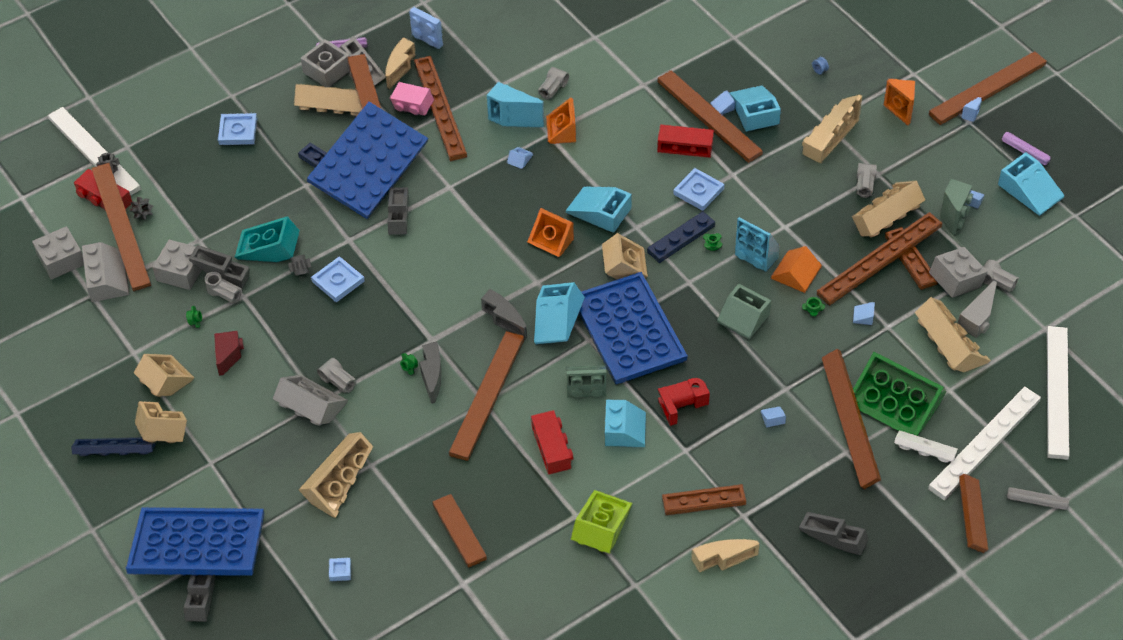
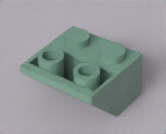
M954 179L950 180L945 190L940 214L952 235H956L958 229H962L965 222L963 218L969 215L971 209L969 205L974 195L971 193L972 185Z
M738 284L729 294L717 319V323L750 340L770 315L771 300Z
M605 365L566 367L567 397L606 396Z

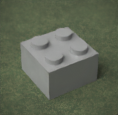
M324 39L301 57L303 73L324 87H330L350 71L347 57H350V55Z
M67 226L32 241L36 254L51 280L84 266L81 249Z
M168 240L153 265L156 281L191 290L202 271L189 261L196 246Z
M965 247L936 256L929 271L952 298L981 288L988 272Z

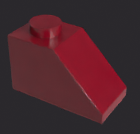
M238 331L214 334L216 365L219 376L224 375L241 358V349H244L243 338H239Z

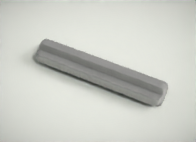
M1013 487L1008 488L1007 498L1011 500L1067 510L1069 506V499L1065 497Z

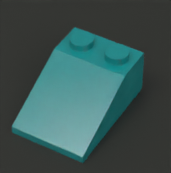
M288 216L244 229L240 236L235 258L238 260L267 262L288 260L294 255L300 230Z

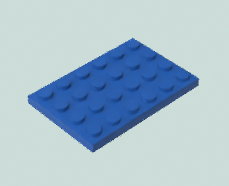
M368 102L307 177V182L368 219L388 194L390 188L395 185L427 144L428 138L381 108Z
M642 272L581 291L585 298L579 315L615 384L687 361V354Z
M142 507L126 566L127 574L253 575L264 520V509Z

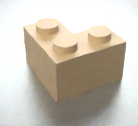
M139 401L135 424L143 440L151 443L156 441H165L167 443L183 442L187 423L183 412L163 411L158 402Z

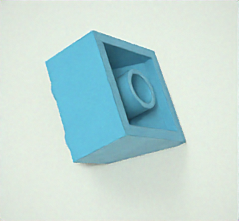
M606 400L605 446L645 447L646 412L627 400Z

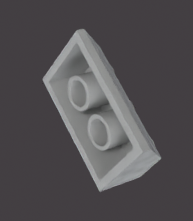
M101 242L83 245L82 253L86 284L91 302L129 295L126 269L119 249Z
M302 375L280 378L273 397L275 401L279 402L281 407L294 410L296 415L311 419V423L318 426L330 423L348 401Z

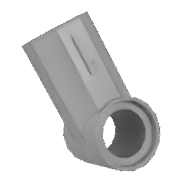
M551 67L546 80L538 89V94L543 99H551L560 87L566 86L569 80V73Z
M858 163L857 194L862 198L872 196L877 165Z
M987 260L983 267L988 272L983 283L989 285L994 280L997 282V286L1012 292L1019 277L1001 269L1000 264L995 260Z
M218 272L206 274L205 285L209 295L220 296L231 303H236L240 299L242 288L222 279Z
M335 358L329 359L317 369L319 377L324 382H331L343 393L351 392L356 384V379L343 370L341 364Z

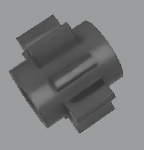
M103 153L98 157L99 162L96 163L97 166L109 163L112 173L118 171L117 165H120L118 158H115L114 153Z
M137 197V202H131L132 209L129 211L135 214L134 218L140 217L142 220H145L146 215H152L151 208L154 205L148 203V198L143 200L142 197Z
M304 254L291 257L292 262L288 263L290 272L294 271L295 276L309 273L308 268L312 267L310 258L305 259Z

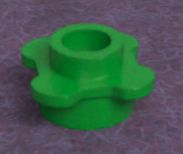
M705 234L703 236L705 240L704 247L710 251H716L723 246L720 240L722 238L721 234Z
M810 297L802 305V309L815 317L820 311L825 309V305L819 298Z
M191 306V310L186 312L187 322L190 326L195 325L196 328H200V322L203 319L200 310L197 311L195 306Z
M403 353L400 366L404 371H408L409 375H413L414 369L418 367V361L414 355Z

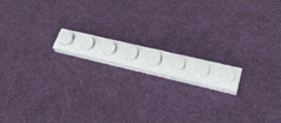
M1024 387L963 449L954 461L931 482L928 489L945 501L960 486L959 476L962 474L970 475L1040 402L1041 397Z

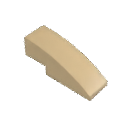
M402 38L396 45L387 63L386 83L389 89L411 68L410 60L416 55L414 43L405 38Z
M730 539L704 544L692 549L691 560L699 573L715 565H718L723 571L758 555L759 542L757 540Z

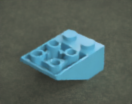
M497 82L487 94L488 120L502 126L544 127V103L542 100L500 82Z
M764 86L729 93L735 101V109L745 131L780 124L781 109L776 98Z
M1027 152L1001 170L998 185L1039 216L1064 198V194L1042 164Z
M583 187L567 208L566 213L614 233L631 210L632 194L616 187Z
M739 217L737 219L735 255L756 268L767 272L779 258V244L770 233Z
M574 282L542 286L536 301L535 344L568 341L585 298Z

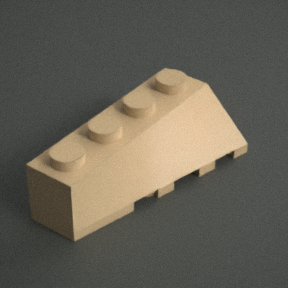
M296 84L294 105L300 106L299 109L310 110V107L317 108L316 111L327 112V109L334 110L333 113L344 114V111H350L351 115L355 116L362 110L355 89Z
M856 95L842 99L838 105H834L831 113L825 115L821 124L815 126L811 135L803 140L802 154L821 164L859 121L862 96Z
M917 181L893 184V189H887L883 192L884 196L875 198L872 201L873 205L865 206L852 216L860 235L869 236L870 238L880 233L881 229L892 226L893 221L896 219L899 220L907 216L906 213L908 211L918 209L920 204L925 201V198Z
M930 297L915 312L919 318V324L929 332L927 334L928 337L938 345L937 350L947 358V364L952 370L967 372L991 361L987 355L982 356L978 352L980 347L976 342L973 343L966 337L967 331L958 323H954L957 319L942 301Z
M361 432L348 434L301 486L299 491L313 506L336 518L340 505L344 503L350 486L357 479L355 477L359 469H362L373 446Z

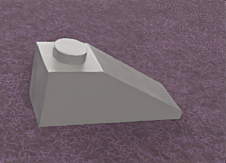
M355 37L340 46V49L348 53L350 57L365 54L374 86L386 78Z
M994 280L959 316L958 324L975 338L981 333L984 334L990 326L989 319L997 284Z

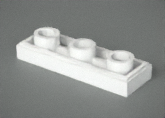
M900 430L894 442L904 450H917L923 456L932 455L938 457V460L942 462L954 461L958 450L957 448Z

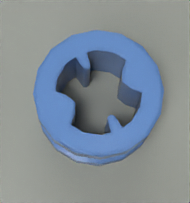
M819 57L812 62V67L817 74H822L829 69V64L825 58Z

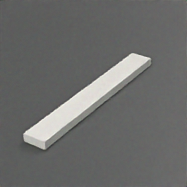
M63 107L48 115L49 120L95 167L97 166L96 163L99 162L98 157L103 153H108ZM117 165L118 171L113 173L116 184L129 190L130 195L140 191V185L120 165Z
M1048 326L1047 458L1068 460L1067 328Z

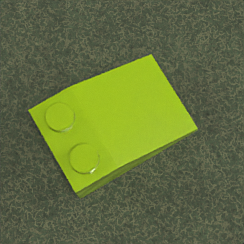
M594 490L575 519L571 540L581 545L596 548L601 552L610 553L622 530L632 503Z

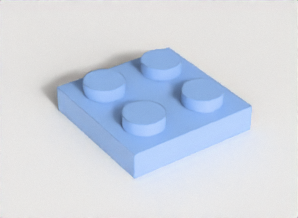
M413 7L409 10L412 36L440 49L443 46L441 20Z
M221 114L218 136L219 145L255 144L257 114Z
M694 168L673 190V195L704 211L724 190V184Z
M340 256L311 277L312 282L335 302H338L365 282L364 276Z

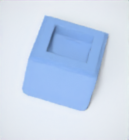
M725 91L713 100L710 105L723 115L734 111L735 101L728 91Z
M980 97L963 107L962 119L972 122L976 120L982 100Z
M517 147L509 152L507 163L522 169L531 159L533 153Z
M971 190V193L974 195L969 206L978 209L984 194Z
M875 302L855 306L853 323L872 325Z
M780 406L761 410L766 428L785 424L786 415Z

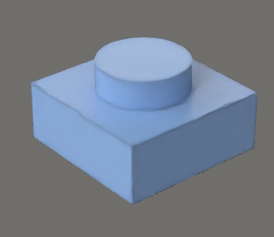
M350 558L329 559L330 581L351 580Z

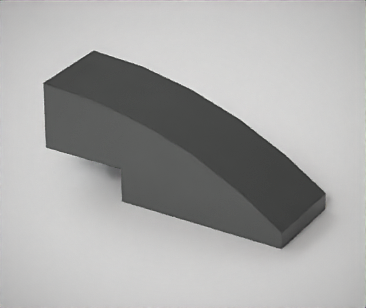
M408 187L390 188L387 221L388 235L407 234Z
M196 245L189 258L190 262L206 273L218 272L222 279L242 289L250 276L249 267L232 261V256L200 245Z
M489 289L481 298L482 311L493 316V324L509 332L522 335L525 340L527 338V328L521 315L509 301Z
M437 341L422 345L425 361L420 362L421 375L431 403H435L442 376L440 351Z
M811 512L806 513L799 526V529L809 536L832 547L857 555L862 554L869 540L866 530L863 528L846 525L843 519Z
M191 575L187 587L188 596L184 605L185 621H207L216 575Z

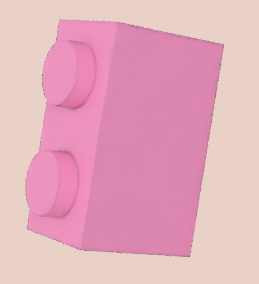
M401 82L398 83L390 97L394 109L423 116L426 115L434 101L429 88Z

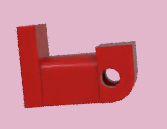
M699 378L688 379L687 381L658 389L661 396L658 398V402L670 426L677 424V408L693 404L695 408H699L709 404L710 392L705 382Z

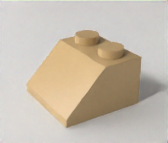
M619 233L602 244L605 273L608 276L618 280L642 272L645 278L648 277L645 253L642 246Z
M144 354L134 371L139 381L145 384L151 390V393L158 397L171 396L194 379V376L172 355Z

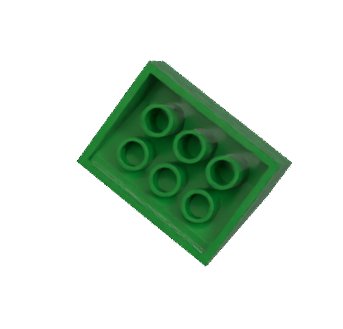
M873 352L853 388L861 412L897 431L900 430L919 436L947 392L943 386L876 352Z

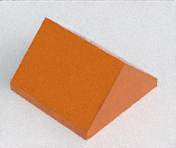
M889 79L886 84L883 105L906 125H909L911 122L915 81Z
M570 97L546 116L548 142L550 144L576 142L573 98Z
M540 208L527 242L560 257L574 240L573 222Z
M807 246L789 250L772 274L771 279L805 293L822 265Z

